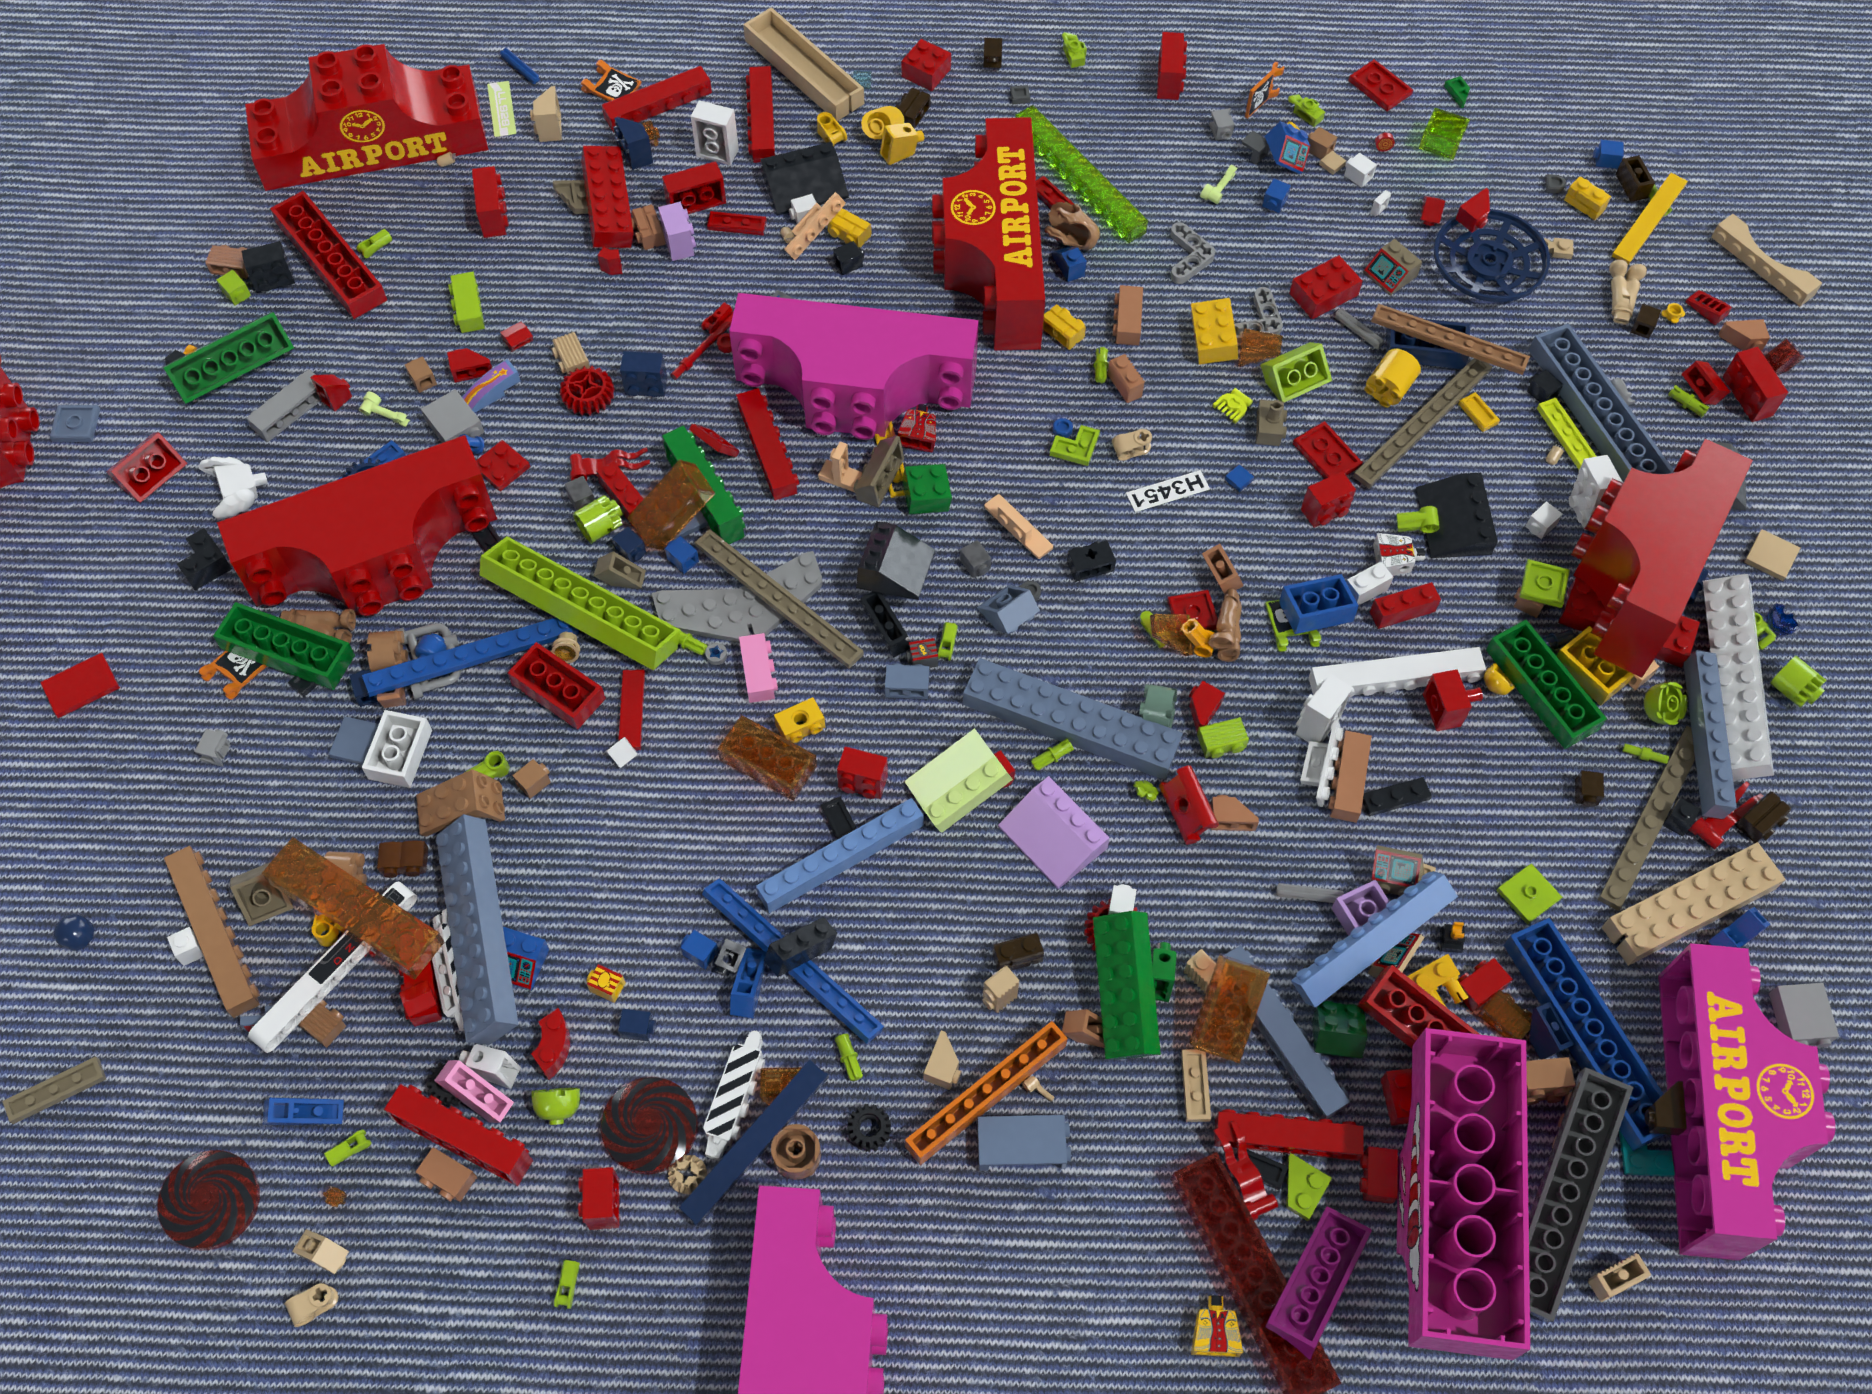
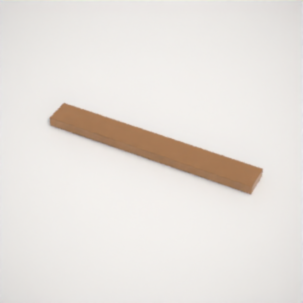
M1379 303L1371 320L1372 323L1523 375L1530 358L1528 355Z

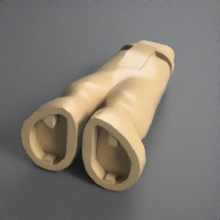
M1615 260L1609 267L1610 274L1613 277L1611 280V314L1614 316L1613 321L1615 323L1626 325L1633 314L1637 294L1640 289L1639 280L1646 276L1647 269L1642 264H1635L1627 271L1628 264L1626 261Z

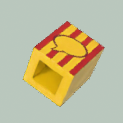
M599 964L587 977V986L590 992L613 1003L616 1002L626 984L623 975Z

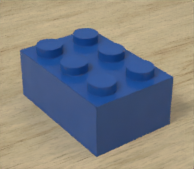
M1342 574L1283 586L1279 604L1295 634L1353 622L1359 607Z

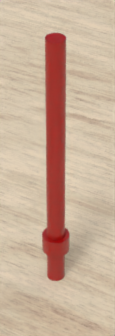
M734 311L688 357H684L679 362V366L670 374L674 380H677L685 371H688L693 366V363L731 326Z

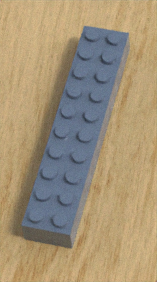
M1569 323L1535 335L1529 352L1543 371L1547 370L1563 384L1559 395L1601 455H1608L1622 482L1626 479L1631 468L1652 474L1675 473Z
M979 658L963 692V705L1061 742L1067 738L1074 747L1165 781L1183 735L1180 731L1144 720L1142 717Z
M463 814L436 835V843L466 1042L490 1045L519 1024L486 820Z

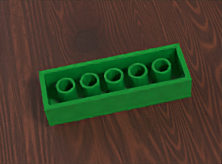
M270 312L162 368L186 404L292 350L294 346L274 312Z
M683 425L662 435L666 459L687 492L691 494L711 530L729 545L744 538V528L746 526L742 519L744 517L743 511L739 505L735 506L733 503L734 498L731 492L724 489L725 485L722 478L715 475V469L711 461H706L704 458L705 453L702 447H697L695 444L696 440L691 431L688 432Z
M237 602L234 603L213 635L222 650L293 676H298L304 680L312 681L315 684L332 690L336 688L355 657L349 642Z
M1527 620L1491 639L1486 648L1487 653L1513 683L1564 749L1571 747L1601 729L1607 720L1605 715Z
M1126 911L1093 917L1105 1059L1122 1060L1161 1055L1148 915L1146 912Z

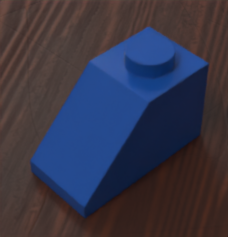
M1068 246L1051 253L1067 282L1085 276L1087 261L1078 247Z

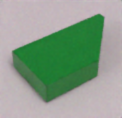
M1461 76L1445 81L1444 87L1460 108H1464L1470 87Z

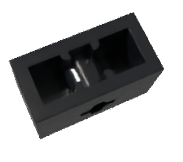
M1108 540L1102 542L1096 541L1091 545L1075 547L1069 550L1067 563L1075 582L1114 572L1116 559Z

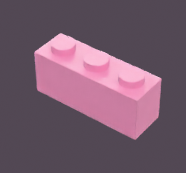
M764 633L739 637L749 703L775 699L774 691L778 690L776 678L771 676V672H775L773 659L768 658V654L772 653L770 640H765Z
M459 1060L448 1061L434 1080L489 1123H500L514 1103Z

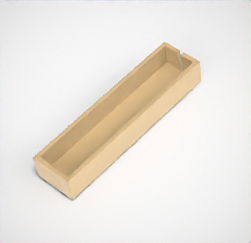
M772 7L743 24L745 41L820 108L832 114L836 121L848 115L849 110L853 112L864 105V88Z
M1757 842L1617 913L1605 922L1602 929L1613 944L1617 943L1624 935L1626 936L1616 949L1629 966L1776 890L1786 879Z

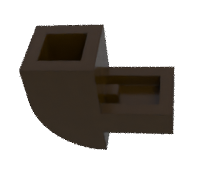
M984 38L983 68H1001L1002 38Z

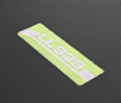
M509 81L487 84L494 136L516 134Z

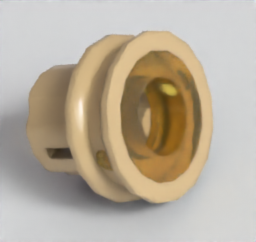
M562 632L559 638L553 642L551 652L566 663L575 662L580 652L577 636L571 632Z

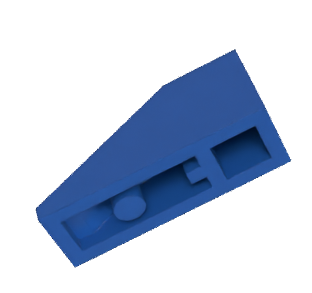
M746 948L731 991L730 1015L754 1017L766 965L764 961L766 952L764 950Z
M268 1098L264 1100L263 1125L342 1124L344 1100Z

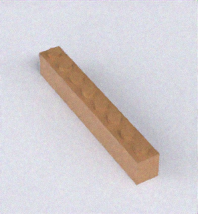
M188 846L164 857L226 1011L235 1018L259 1006L260 1003L257 997L260 996V992L255 983L251 984L249 977L252 976L248 965H243L241 958L244 957V954L239 945L235 946L233 939L236 938V935L231 926L227 927L225 920L228 919L224 908L219 907L217 903L220 897L216 889H212L209 884L213 880L208 870H204L202 867L205 861L199 851L195 852L191 846Z

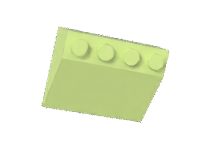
M974 728L904 782L932 823L942 833L1013 779Z

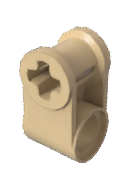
M1139 429L1115 436L1112 439V444L1118 459L1124 461L1147 454L1151 449L1152 434L1147 429Z
M319 1283L303 1293L288 1299L285 1302V1306L294 1327H300L327 1310L332 1309L337 1304L339 1296L336 1289ZM323 1292H326L327 1294L324 1296V1299H325V1300H324V1301H321L320 1299L323 1298V1294H322V1293H323Z

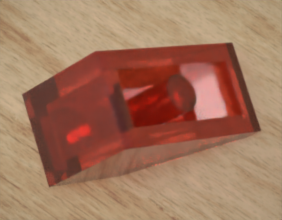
M1786 338L1767 353L1765 358L1775 373L1779 375L1789 371L1803 360L1805 356L1793 342Z

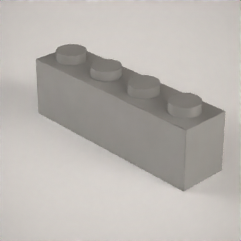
M308 369L280 392L268 399L257 410H254L246 417L252 430L266 442H269L319 403L321 400L310 378L316 374Z

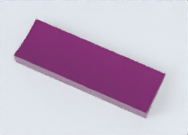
M1326 1206L1267 1322L1266 1328L1287 1340L1309 1360L1365 1248L1372 1229Z

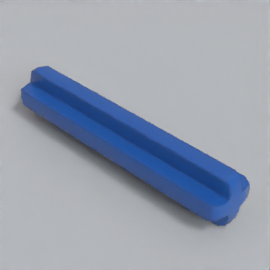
M508 48L500 51L501 57L532 84L539 82V75Z

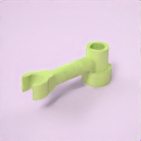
M1231 164L1217 186L1213 187L1207 183L1200 197L1206 201L1210 200L1218 204L1223 196L1221 191L1233 179L1238 168Z
M370 391L365 394L364 402L359 408V411L364 415L370 416L371 412L392 419L404 427L410 421L406 419L407 415L404 413L393 412L378 406L381 398Z

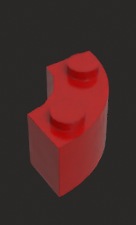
M559 1008L538 1021L542 1029V1039L538 1047L531 1053L548 1080L553 1078L562 1068L570 1049L569 1028Z

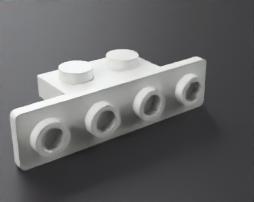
M1334 720L1328 744L1309 741L1300 779L1301 784L1319 786L1316 799L1320 807H1323L1324 801L1329 799L1330 787H1328L1329 780H1333L1334 767L1332 766L1334 760L1337 761L1339 755L1337 744L1343 738V728H1340L1339 720Z

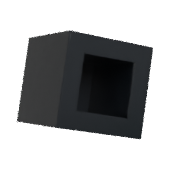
M854 241L833 249L834 263L842 275L863 267V250L861 247H857Z
M1544 370L1540 374L1536 373L1529 380L1530 385L1527 392L1542 403L1556 398L1563 384L1547 370Z
M1679 798L1670 809L1662 826L1684 836L1692 827L1701 808Z

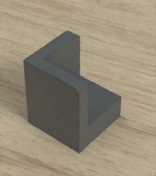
M1255 131L1249 133L1242 140V144L1252 150L1251 162L1255 165L1268 155L1269 146L1266 139Z

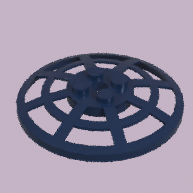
M1490 209L1488 219L1503 221L1500 231L1488 228L1477 229L1474 232L1468 230V232L1460 235L1455 242H1452L1445 237V234L1459 224L1455 219L1456 216H1454L1438 232L1434 243V258L1438 270L1454 288L1470 297L1490 302L1518 300L1534 292L1542 284L1548 273L1550 253L1544 238L1530 223L1512 213ZM1510 225L1516 226L1525 232L1534 243L1524 247L1517 239L1507 234ZM1479 235L1496 236L1495 241H1481ZM1472 238L1474 244L1470 247L1469 251L1459 246L1463 241ZM1503 241H1508L1517 250L1511 252L1505 245L1502 244ZM1441 243L1451 249L1449 255L1451 266H1443L1440 261L1439 247ZM1539 249L1542 259L1541 273L1529 271L1530 259L1528 253ZM1455 253L1466 257L1465 265L1457 266ZM1522 257L1523 270L1512 267L1514 259ZM1485 259H1492L1494 262H1488ZM1470 271L1477 277L1475 283L1467 279L1461 272ZM1448 273H1455L1464 283L1472 287L1471 290L1459 284ZM1508 274L1519 276L1515 282L1509 285L1503 279ZM1525 278L1538 279L1531 288L1524 292L1516 294L1512 290L1519 286ZM1484 280L1495 281L1499 287H1484L1482 284ZM1479 290L1485 292H1504L1507 296H1491L1478 292Z

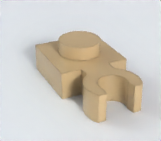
M1544 238L1549 248V253H1552V257L1572 259L1573 240L1554 238L1553 242H1551L1549 239Z

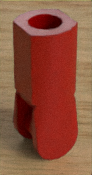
M724 302L712 315L702 322L701 329H707L709 334H711L733 312L731 306Z

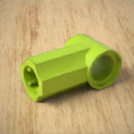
M1426 506L1416 512L1397 513L1398 532L1421 530L1423 533L1436 532L1440 528L1437 508Z
M492 751L483 762L471 769L491 778H502L508 774L510 766L501 752ZM501 762L499 766L493 767L496 763Z

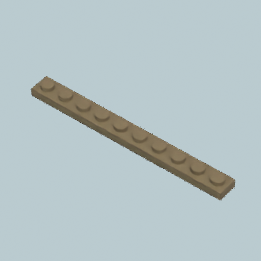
M1473 358L1354 473L1353 477L1370 489L1491 371L1493 366Z
M709 529L695 542V546L848 669L864 655V651L712 530Z
M1686 726L1669 757L1668 763L1665 765L1598 898L1599 901L1617 911L1621 909L1695 761L1691 727Z

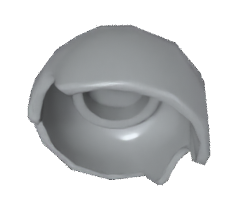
M1620 378L1611 380V383L1628 406L1634 404L1635 400L1630 398L1632 393L1628 392L1624 381Z

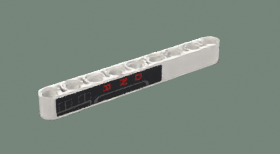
M399 881L392 884L253 1026L248 1034L249 1039L266 1053L274 1050L415 904L417 895Z

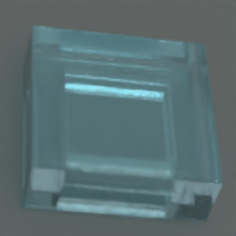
M853 71V79L864 89H871V71Z

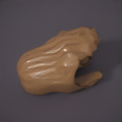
M1058 202L1051 207V212L1048 215L1049 222L1053 227L1047 226L1044 231L1045 233H1048L1051 238L1056 239L1057 242L1063 245L1078 247L1081 250H1090L1096 245L1100 238L1099 227L1082 211L1078 204L1071 205L1067 202Z

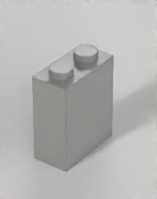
M456 389L421 408L425 421L442 443L458 438L462 434H467L469 437L474 438L484 433L480 419Z
M1824 983L1777 986L1769 993L1779 1031L1786 1036L1806 1045H1816L1818 1048L1832 1045L1831 1042L1839 1037Z

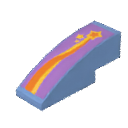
M506 359L477 380L462 398L475 413L504 397V390L519 383L518 371Z

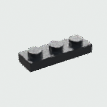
M1424 777L1366 792L1363 795V804L1368 816H1373L1428 801L1432 795Z

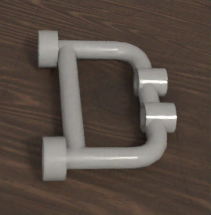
M434 623L405 631L404 627L395 629L404 632V643L402 644H409L413 660L418 659L414 649L417 646L416 637L440 632L445 640L444 643L447 646V650L459 646L456 634L451 635L450 630L444 624ZM461 670L430 682L425 680L411 684L414 698L424 697L423 692L456 682L461 675Z

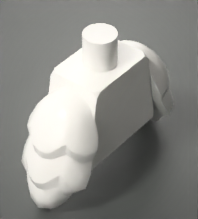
M211 457L210 459L202 460L198 466L203 472L217 478L223 500L215 508L212 515L218 520L231 518L241 512H246L258 497L256 487L268 484L265 472L252 475L250 465L244 464L233 457Z

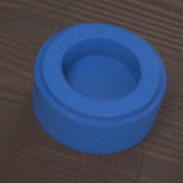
M1066 418L1057 419L1053 424L1054 435L1065 438L1071 436L1073 432L1072 422Z

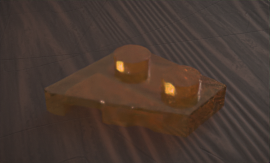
M1244 329L1238 367H1243L1253 362H1261L1267 358L1278 357L1281 353L1283 335Z
M1188 614L1150 615L1151 635L1153 638L1184 656L1193 655L1192 642L1181 631L1182 625L1190 619Z

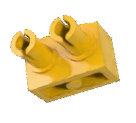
M1449 954L1407 976L1444 1006V1002L1436 991L1440 985L1446 987L1455 1004L1461 1002L1457 992L1462 1000L1468 998V995H1466L1457 980L1460 972Z

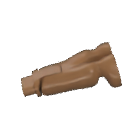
M1229 589L1227 595L1224 596L1216 625L1217 633L1212 634L1209 638V645L1212 648L1219 649L1217 656L1225 662L1235 661L1240 655L1241 631L1239 623L1242 605L1239 600L1240 596L1235 589Z
M291 609V611L283 610L280 616L282 619L349 642V644L352 640V634L348 630L353 631L356 625V615L352 609L343 610L340 616L334 611Z

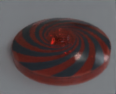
M658 1077L640 1078L621 1087L608 1101L601 1119L602 1140L611 1158L624 1169L638 1174H656L664 1172L669 1167L675 1165V1160L680 1161L683 1155L689 1153L698 1131L697 1113L690 1096L676 1083Z
M210 1150L190 1156L172 1170L160 1190L158 1217L162 1228L173 1241L192 1250H213L231 1243L248 1228L257 1212L260 1200V1187L257 1176L248 1163L239 1156L227 1151Z

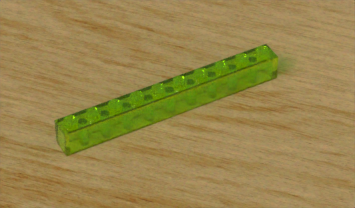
M1034 105L1015 114V118L1031 117L1033 146L1039 155L1043 156L1049 162V165L1055 168L1061 177L1071 184L1072 188L1083 197L1085 202L1094 208L1097 214H1100L1106 220L1109 226H1112L1118 232L1121 238L1130 243L1146 234L1148 220Z

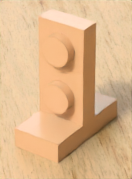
M839 442L837 448H833L830 460L825 461L818 477L821 481L855 492L854 484L856 480L861 478L862 472L849 468L848 444Z

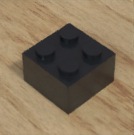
M280 241L241 251L245 269L257 293L295 284L291 265Z

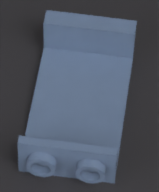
M1065 1115L978 1117L979 1171H988L989 1166L1060 1164L1061 1169H1066L1067 1161H1071V1147L1066 1146V1137H1070L1069 1122H1065Z

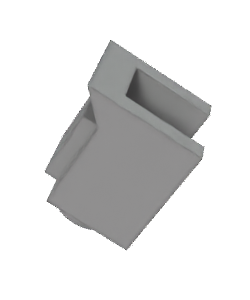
M1231 108L1211 112L1214 121L1209 122V126L1216 141L1231 138L1235 124L1230 115Z
M206 729L194 752L202 755L201 761L224 767L222 758L224 759L231 746L227 739L228 734L219 729L215 731Z

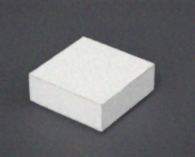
M1385 190L1374 200L1371 214L1375 217L1388 206L1391 197L1390 192Z
M625 737L607 750L608 754L620 768L638 755Z

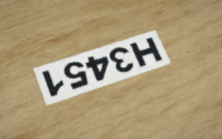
M1201 470L1126 492L1134 511L1138 512L1210 490Z

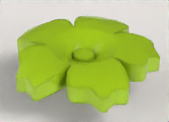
M1146 780L1134 783L1138 796L1141 798L1146 796L1152 802L1156 800L1159 791L1152 783Z

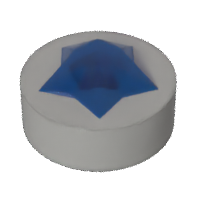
M712 643L706 648V659L710 664L720 665L727 659V650L723 644Z

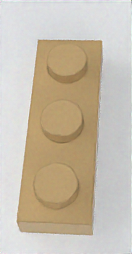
M1206 1049L1182 1050L1181 1060L1186 1122H1210L1211 1110Z

